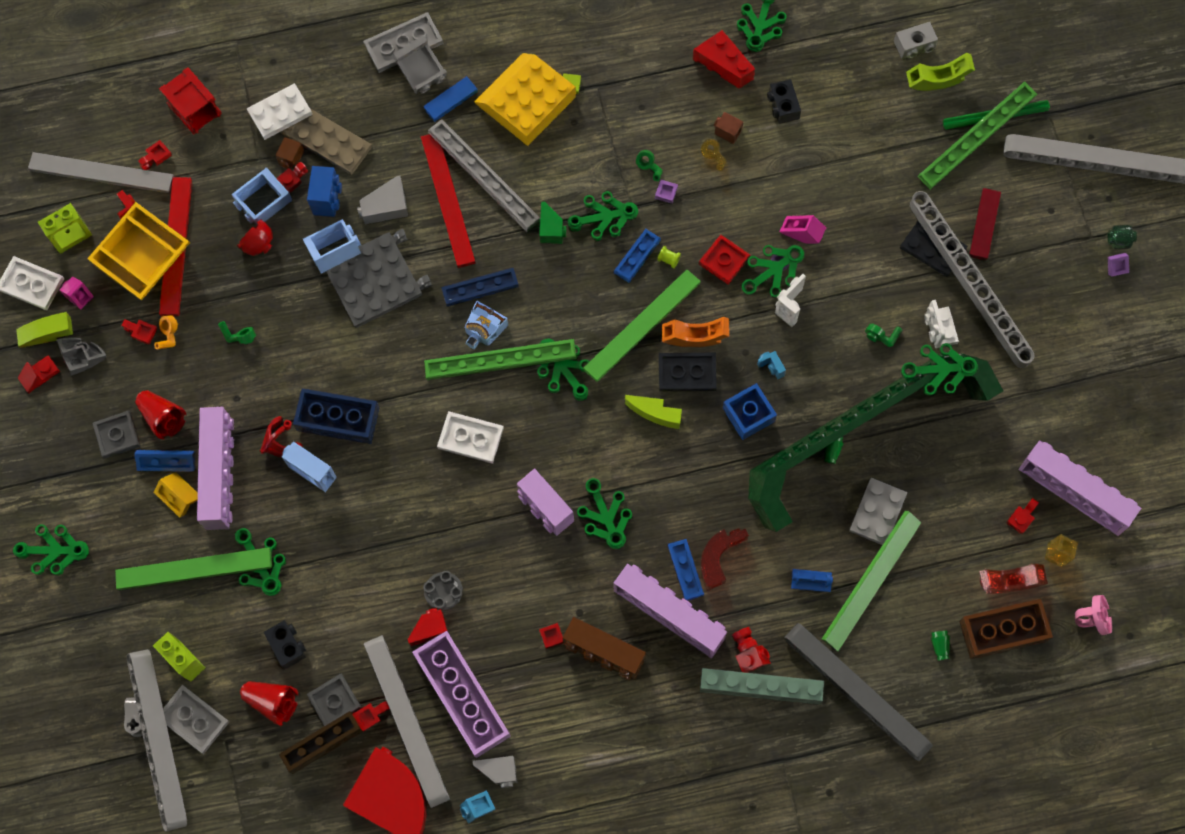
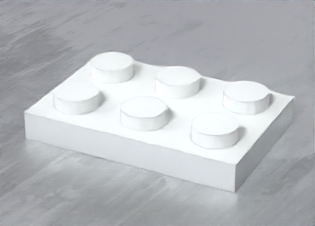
M295 83L247 108L264 140L313 115Z
M13 256L0 279V292L47 311L63 283L64 277Z
M448 411L437 448L493 464L504 427Z

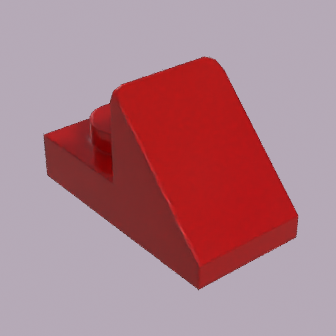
M46 356L33 366L27 362L18 376V380L25 390L30 393L58 374L60 370L53 360Z

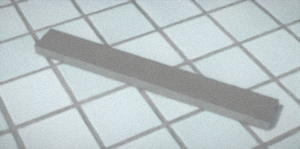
M442 119L428 130V133L526 232L540 222V217Z
M35 152L32 153L28 166L29 171L169 194L174 177L173 174Z

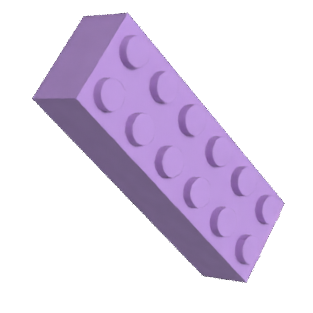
M224 407L200 408L197 521L206 530L229 529V523H232L233 519L232 512L230 511V504L233 503L232 492L230 493V485H233V475L230 474V467H233L234 464L233 456L231 455V448H234V439L231 437V430H234V420L231 419L230 414L227 413Z
M1039 440L1018 469L1117 536L1131 525L1141 510L1134 500L1125 498L1120 494L1119 490L1107 486L1101 478L1092 476L1086 472L1087 470L1083 466L1074 464L1068 456L1056 452L1046 442Z
M627 564L614 582V592L712 658L726 638L727 631H725V627L717 621L715 623L708 619L709 616L701 610L697 612L691 608L692 604L683 598L680 600L675 597V592L667 587L664 589L659 586V582L652 576L646 577L643 575V571L636 565L630 566Z
M447 631L413 651L414 656L476 758L511 737Z

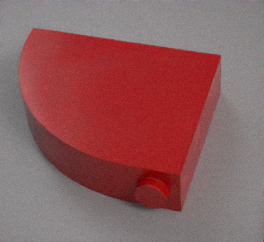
M383 746L381 749L375 747L343 806L393 834H423L426 822V801L418 779L406 765L392 756L393 752Z

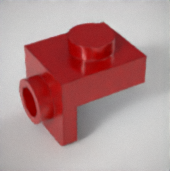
M123 190L117 193V196L126 207L117 213L120 219L136 202L130 194L126 195Z
M763 645L754 646L735 656L743 673H750L762 666L771 664L769 652Z

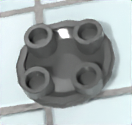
M449 571L434 574L423 586L427 603L438 610H447L454 607L460 601L463 593L461 581Z

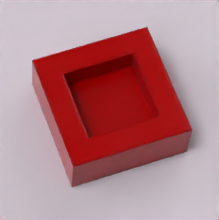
M558 623L539 629L546 649L563 643V636Z

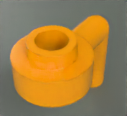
M172 315L162 316L159 321V327L161 332L167 336V340L155 342L154 346L157 350L176 345L174 333L178 327L177 320Z

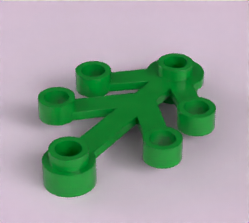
M762 0L763 5L759 19L753 12L750 4L745 3L741 7V13L749 18L755 27L754 34L747 26V20L743 18L737 21V29L743 31L747 37L746 46L752 52L762 50L765 42L771 39H780L782 36V29L780 27H774L771 32L761 36L763 30L777 23L784 24L786 22L787 15L784 12H778L776 16L766 20L770 4L774 3L775 0Z
M606 191L602 194V202L611 204L618 209L611 211L597 203L593 196L587 195L584 197L585 207L592 208L599 212V214L584 217L573 215L568 219V228L571 231L577 232L585 224L602 221L598 228L593 229L591 232L592 239L599 241L602 239L603 233L614 218L620 217L617 224L612 225L609 229L612 237H618L627 220H633L637 217L638 207L631 202L624 204L613 198L611 192ZM609 196L610 199L606 200L604 199V197ZM590 199L592 203H586V201ZM626 209H632L633 211L628 213ZM578 220V223L573 224L572 221ZM617 229L618 232L613 233L612 230ZM600 233V236L596 237L594 234Z
M766 245L763 248L764 256L771 257L772 255L784 257L780 261L759 259L756 256L749 257V267L755 268L760 266L769 269L754 280H745L742 284L743 293L746 295L754 294L757 286L774 275L770 295L773 298H777L778 295L772 294V290L778 289L780 294L783 268L790 263L789 274L785 278V284L790 287L787 279L795 278L797 264L804 258V251L800 246L792 245L788 249H780ZM771 248L772 253L767 254L765 249ZM792 252H797V253H798V257H797V258H793V257L791 256V253H792ZM755 259L757 263L755 265H751L750 260ZM747 285H752L753 289L751 291H747L745 287Z
M544 339L539 344L555 341L552 339ZM575 345V349L578 351L576 357L580 355V348ZM584 359L581 362L573 360L554 362L552 380L548 384L549 391L557 393L560 390L559 380L562 373L573 387L574 398L579 401L585 400L588 397V388L584 384H580L568 368L585 372L582 364H588L590 361ZM549 363L541 364L538 368L537 373L540 378L545 379L548 377ZM546 370L547 372L546 374L542 375L540 374V371ZM553 384L558 386L556 389L550 388ZM580 388L584 390L581 394L577 392Z
M944 343L939 349L940 354L949 356L957 363L949 364L935 353L930 345H923L920 349L921 356L930 358L937 365L916 366L914 363L908 362L902 366L901 375L905 379H912L915 375L939 373L931 383L924 387V393L932 396L950 372H958L953 380L947 382L943 387L946 394H953L956 386L965 376L970 377L977 372L978 364L976 360L971 357L963 358L952 349L950 344ZM948 347L949 352L945 353L942 348ZM928 348L930 353L925 354L923 349ZM969 364L971 370H966L964 365ZM905 369H911L912 374H906ZM947 385H952L953 391H948ZM927 387H933L934 391L928 392Z
M591 478L586 482V491L593 495L600 514L588 510L586 506H580L577 509V515L581 519L589 518L606 525L608 532L598 529L594 524L589 523L585 526V533L588 536L595 535L605 539L608 546L612 549H620L626 542L623 532L627 522L632 518V511L627 508L621 511V520L617 528H615L613 520L620 504L624 502L625 496L621 491L615 492L613 494V502L608 511L600 494V481L596 478ZM596 485L597 489L593 491L590 489V486ZM617 495H621L623 497L619 501L615 499ZM584 509L587 511V513L585 515H581L579 513L580 510ZM628 512L630 516L625 518L623 513ZM593 527L594 531L592 533H589L587 531V528ZM614 537H618L620 541L618 543H614L612 539Z
M40 524L35 528V533L43 537L50 546H29L24 542H19L13 547V553L20 559H25L30 554H49L40 563L32 564L31 572L35 575L43 574L44 570L60 555H68L60 563H53L50 567V571L54 575L59 576L74 560L80 561L88 556V545L83 541H75L64 525H58L55 527V534L61 538L63 537L69 545L61 546L49 533V529L45 525ZM45 528L44 533L40 534V529ZM64 528V532L59 534V530ZM19 547H23V551L18 553ZM81 547V552L76 553V549ZM40 566V570L35 572V568ZM60 566V570L54 572L55 567Z
M246 528L237 530L235 533L236 541L244 545L247 551L255 550L251 542L252 534ZM243 535L248 536L245 541L241 540ZM271 537L267 538L264 542L265 548H270L272 554V550L277 547L276 540ZM269 541H274L272 547L267 546ZM282 554L274 556L273 561L275 564L271 575L267 569L252 571L260 573L263 580L251 578L248 574H242L239 577V583L244 587L249 585L260 587L268 596L277 595L281 590V582L278 577L281 567L286 564L285 556ZM279 557L283 558L281 563H277ZM244 577H248L247 583H242ZM275 584V588L270 590L269 585Z

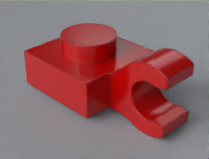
M159 140L145 150L147 155L140 158L138 162L143 170H148L153 163L158 166L171 157L172 154L162 141Z
M300 162L293 171L288 168L276 179L291 193L302 183L300 178L308 170Z
M124 319L121 325L125 331L132 333L131 337L148 345H150L157 331L156 326L142 320H138L137 324Z
M1032 498L1024 509L1018 506L1006 523L1023 534L1035 519L1031 513L1039 502Z
M387 701L382 702L375 708L370 703L353 713L362 731H366L380 722L381 719L378 715L386 712L390 707Z

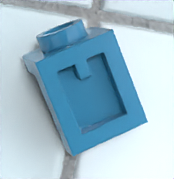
M776 351L763 353L759 357L757 363L759 368L769 364V371L777 379L785 376L786 369Z
M487 790L466 799L460 805L461 815L467 820L468 824L495 810Z

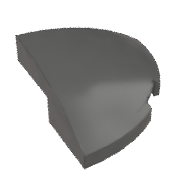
M81 338L57 339L59 350L71 376L83 372L107 358L102 348L93 342H90V345H88L86 342H81Z

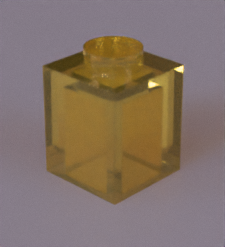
M1060 534L1048 542L1045 560L1062 568L1075 559L1078 542Z

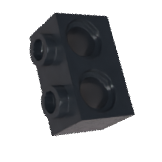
M791 79L770 84L767 98L769 103L772 102V114L774 118H777L778 123L782 124L800 119L801 108Z
M284 620L264 631L270 646L284 669L306 658L304 654L306 648L301 640L297 641L295 637L297 631L292 623L288 624ZM281 631H286V637L278 640V634ZM290 648H295V654L292 657H287V651Z

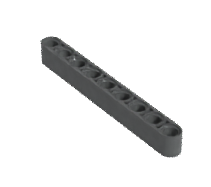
M797 623L784 637L785 641L915 760L920 761L933 747L932 743L801 624Z

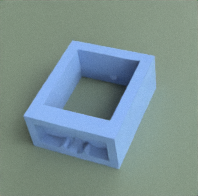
M267 168L232 194L235 200L233 202L235 207L239 211L243 210L246 213L244 216L249 223L254 222L256 226L260 219L264 222L292 201L290 193ZM268 183L279 198L255 215L243 201Z
M343 219L303 239L320 273L361 254L358 248L361 245L360 241L354 235L350 224L346 226ZM344 237L348 239L349 242L320 256L318 250Z
M294 441L284 449L282 458L287 466L322 491L326 492L337 478L331 466Z

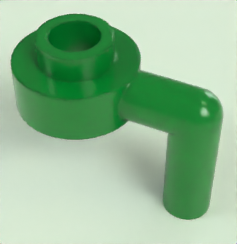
M649 150L640 151L636 157L637 166L643 170L651 169L655 172L653 180L659 181L663 170L654 163V154ZM643 156H647L649 160L645 161Z
M225 321L218 324L228 343L238 341L246 345L253 342L256 336L252 327H247L236 334H231Z
M869 324L865 333L869 340L873 342L881 341L886 346L892 347L903 329L896 326L888 338L881 327Z

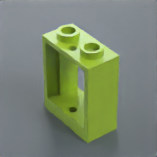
M71 203L38 222L46 237L60 254L92 236L87 225Z
M169 632L153 645L165 660L190 682L206 668L179 639Z

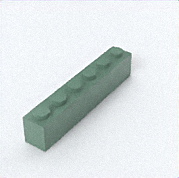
M702 668L700 692L820 705L823 701L824 681Z

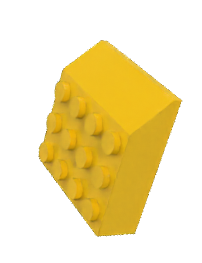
M522 53L474 102L528 146L576 97V86L536 55Z
M135 202L88 257V260L132 295L143 300L190 242Z

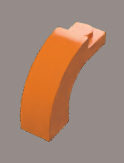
M726 317L702 324H690L678 320L662 324V342L674 346L706 347L720 344L721 339L729 337V318Z

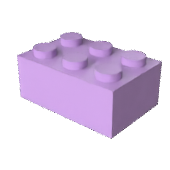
M533 469L517 483L518 498L524 505L529 504L532 514L537 519H542L544 522L543 526L550 534L553 532L557 536L574 522L573 511L536 469Z

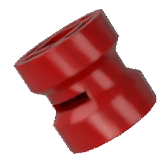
M750 627L743 628L732 634L733 640L738 644L740 653L758 646L756 639H753L751 636L752 631Z

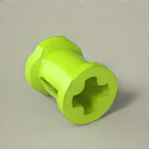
M663 246L657 261H663L670 264L672 268H675L680 260L681 253H674L668 250L666 246Z

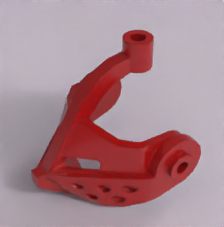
M278 416L270 422L262 447L259 450L261 454L268 453L282 458L286 446H282L275 439L283 431L291 429V421L285 420L284 425L273 434H271L272 431L282 423L283 418ZM295 442L303 448L301 443Z

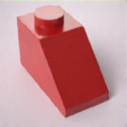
M433 608L427 610L426 614L421 615L408 638V643L411 647L429 642L445 631L448 632L442 610Z

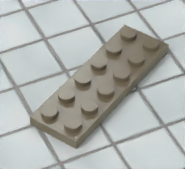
M312 109L313 115L279 132L289 139L300 142L304 148L350 175L354 173L372 148L369 142Z

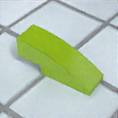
M67 312L44 317L16 329L19 348L57 341V337L73 335L71 317Z
M625 395V405L643 418L662 426L680 429L682 409L663 407L664 399Z

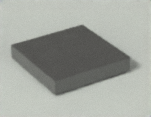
M130 411L93 422L102 458L106 459L141 447Z
M342 673L307 694L324 726L349 711L355 713L362 708Z

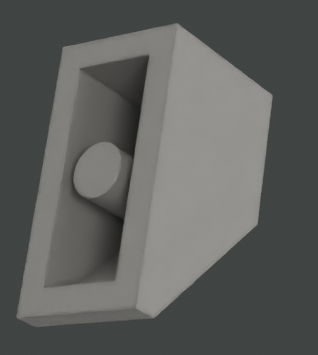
M514 756L473 761L475 768L496 785H501V788L513 787V783H517Z

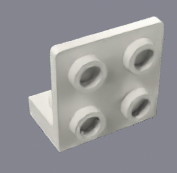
M804 274L799 278L795 277L787 291L784 289L777 296L778 301L775 304V314L791 327L796 324L800 312L798 303L793 299L803 289L806 278Z
M932 300L924 315L925 323L930 327V341L934 342L935 348H940L944 343L950 345L958 344L959 340L949 307L938 309L936 300Z

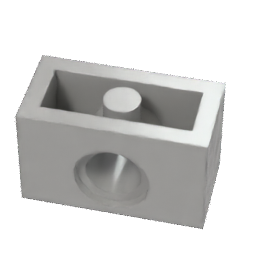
M930 22L896 32L894 39L902 59L913 58L923 52L929 53L936 48L938 42Z

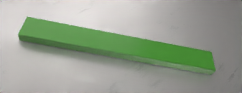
M1023 82L921 172L918 178L931 190L1035 98L1037 93L1026 82Z
M686 270L599 352L583 370L598 382L698 287L701 281L690 271Z
M574 339L424 360L426 379L433 380L577 358Z
M905 511L822 637V640L833 650L839 651L920 526L921 522L911 512Z
M262 548L115 570L116 589L124 590L272 568L271 549Z

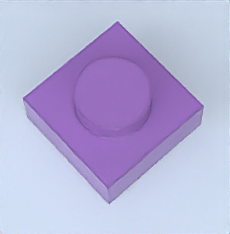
M660 180L655 199L673 204L678 184Z
M1122 253L1108 257V274L1111 277L1129 273L1128 254Z

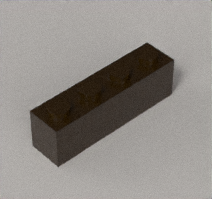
M349 711L281 752L279 756L288 772L295 774L363 731L353 713Z

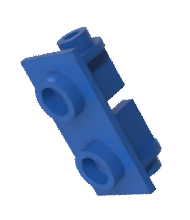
M792 569L791 589L831 592L833 582L831 572Z

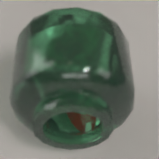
M1114 225L1111 230H1108V244L1114 249H1130L1133 242L1137 241V232L1133 231L1130 225Z

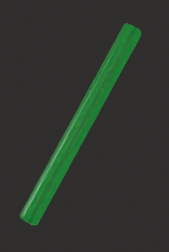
M1049 101L1028 103L1013 117L1048 111L1050 108ZM992 110L946 118L943 120L944 129L977 124Z

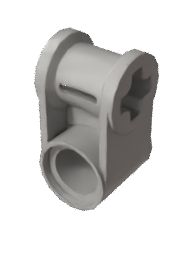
M126 698L124 704V729L134 737H141L143 734L135 698ZM136 723H138L139 726L135 727V730L132 729V727L136 726Z

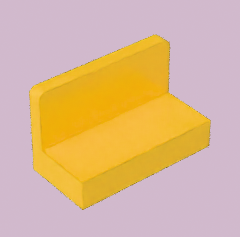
M176 472L161 478L153 492L178 517L185 516L190 505L198 501V492Z

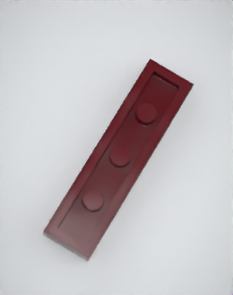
M987 188L982 189L969 256L972 258L986 261L988 259L1001 196L1000 191Z

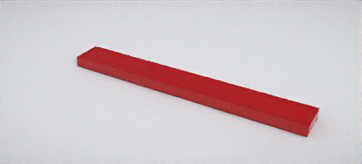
M430 134L421 136L457 267L461 268L476 264L443 147Z
M173 177L168 226L187 239L192 178ZM186 248L163 275L159 309L160 316H179Z

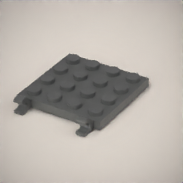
M403 229L397 231L393 236L388 232L359 246L361 254L326 271L355 328L422 296L421 290L432 285L428 275L422 276L416 282L400 253L397 244L408 240Z

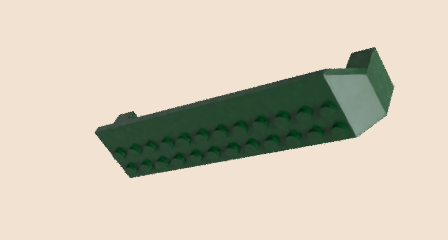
M939 354L949 364H957L949 356ZM959 354L963 358L971 357L975 359L978 364V370L973 376H965L962 379L972 400L989 401L1004 391L987 360ZM929 360L921 366H930L937 364L934 363L932 360ZM969 364L964 365L966 370H971ZM950 372L949 375L956 376L958 372ZM939 373L915 375L912 379L901 377L751 469L748 499L764 527L777 532L793 522L780 500L787 470L932 382Z

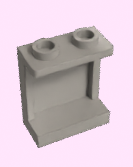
M424 35L393 53L394 60L416 94L419 92L423 94L430 89L432 84H440L446 79L447 71L439 63Z

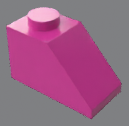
M814 215L786 216L779 232L803 243L815 244L820 243L826 227Z
M74 277L65 281L60 289L61 293L80 310L94 297L84 283Z

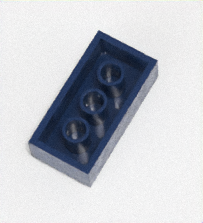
M302 388L293 426L299 432L371 444L380 408L377 401Z

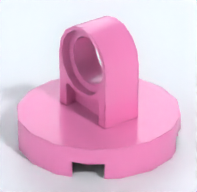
M1093 596L1092 607L1081 608L1075 612V623L1079 627L1096 626L1100 635L1112 633V618L1108 617L1107 610H1109V605L1105 596ZM1086 616L1089 619H1080L1079 617Z

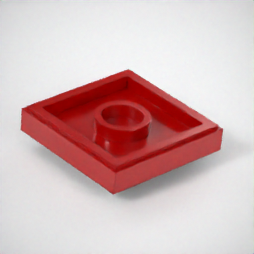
M720 234L698 264L729 285L751 255Z

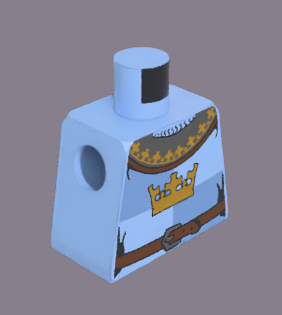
M476 301L465 325V331L470 335L466 344L472 349H475L479 342L489 346L508 326L507 318Z

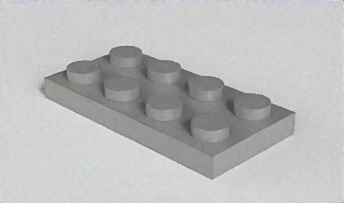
M428 12L363 41L379 73L397 65L393 58L394 52L423 35L426 37L431 49L444 44Z

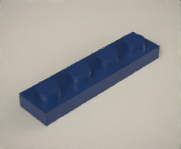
M509 268L441 288L446 306L448 307L519 287L514 268Z

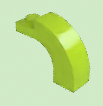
M965 53L952 62L941 66L932 67L918 64L908 70L906 74L910 88L920 91H932L948 88L965 81L964 76L975 71L971 54Z

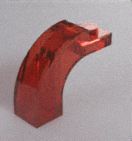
M740 528L735 529L729 533V536H727L725 529L715 534L705 546L700 570L707 591L725 584L726 578L720 567V556L728 548L748 540L749 535L746 528L740 530Z
M1030 564L1010 570L997 571L985 569L979 571L980 584L987 594L1016 592L1048 584L1044 565Z

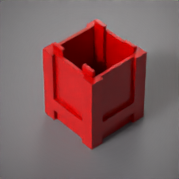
M189 67L169 83L159 88L167 100V105L193 135L195 133L198 134L199 129L214 118L221 117L222 112L216 106L214 96Z

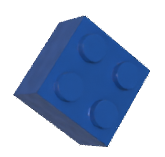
M312 166L307 196L313 215L335 217L336 210H339L340 205L338 194L342 192V183L339 182V175L336 174L333 167Z
M757 383L723 403L724 412L742 440L776 421L777 414Z

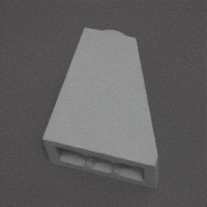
M396 176L360 200L361 207H357L359 218H363L365 224L408 216L401 176Z

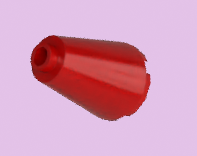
M149 390L142 391L137 395L135 403L157 438L164 440V437L168 435L173 437L182 429L186 422L184 415L187 416L186 411L182 407Z
M248 681L240 689L241 699L274 724L280 726L283 725V721L288 722L297 707L298 702L294 700L295 695L298 696V691L292 686Z

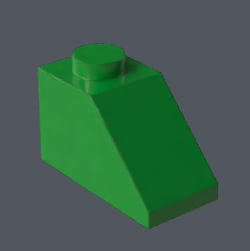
M541 202L540 243L562 244L563 237H566L567 226H563V219L546 202Z

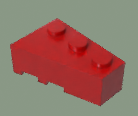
M723 30L693 49V60L695 62L702 63L708 70L715 71L721 75V78L739 89L754 79L755 68Z

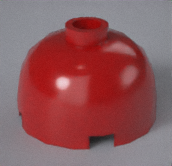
M262 219L257 222L258 225L256 227H252L237 245L239 249L248 255L257 256L262 252L266 254L272 248L270 244L273 239L272 230Z

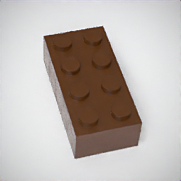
M1041 599L964 616L959 621L970 659L1048 642L1053 638Z
M575 617L572 618L562 638L567 651L573 654L579 652L584 655L583 658L591 663L597 661L602 664L601 667L610 672L615 670L620 673V677L628 681L636 679L646 658L645 651Z

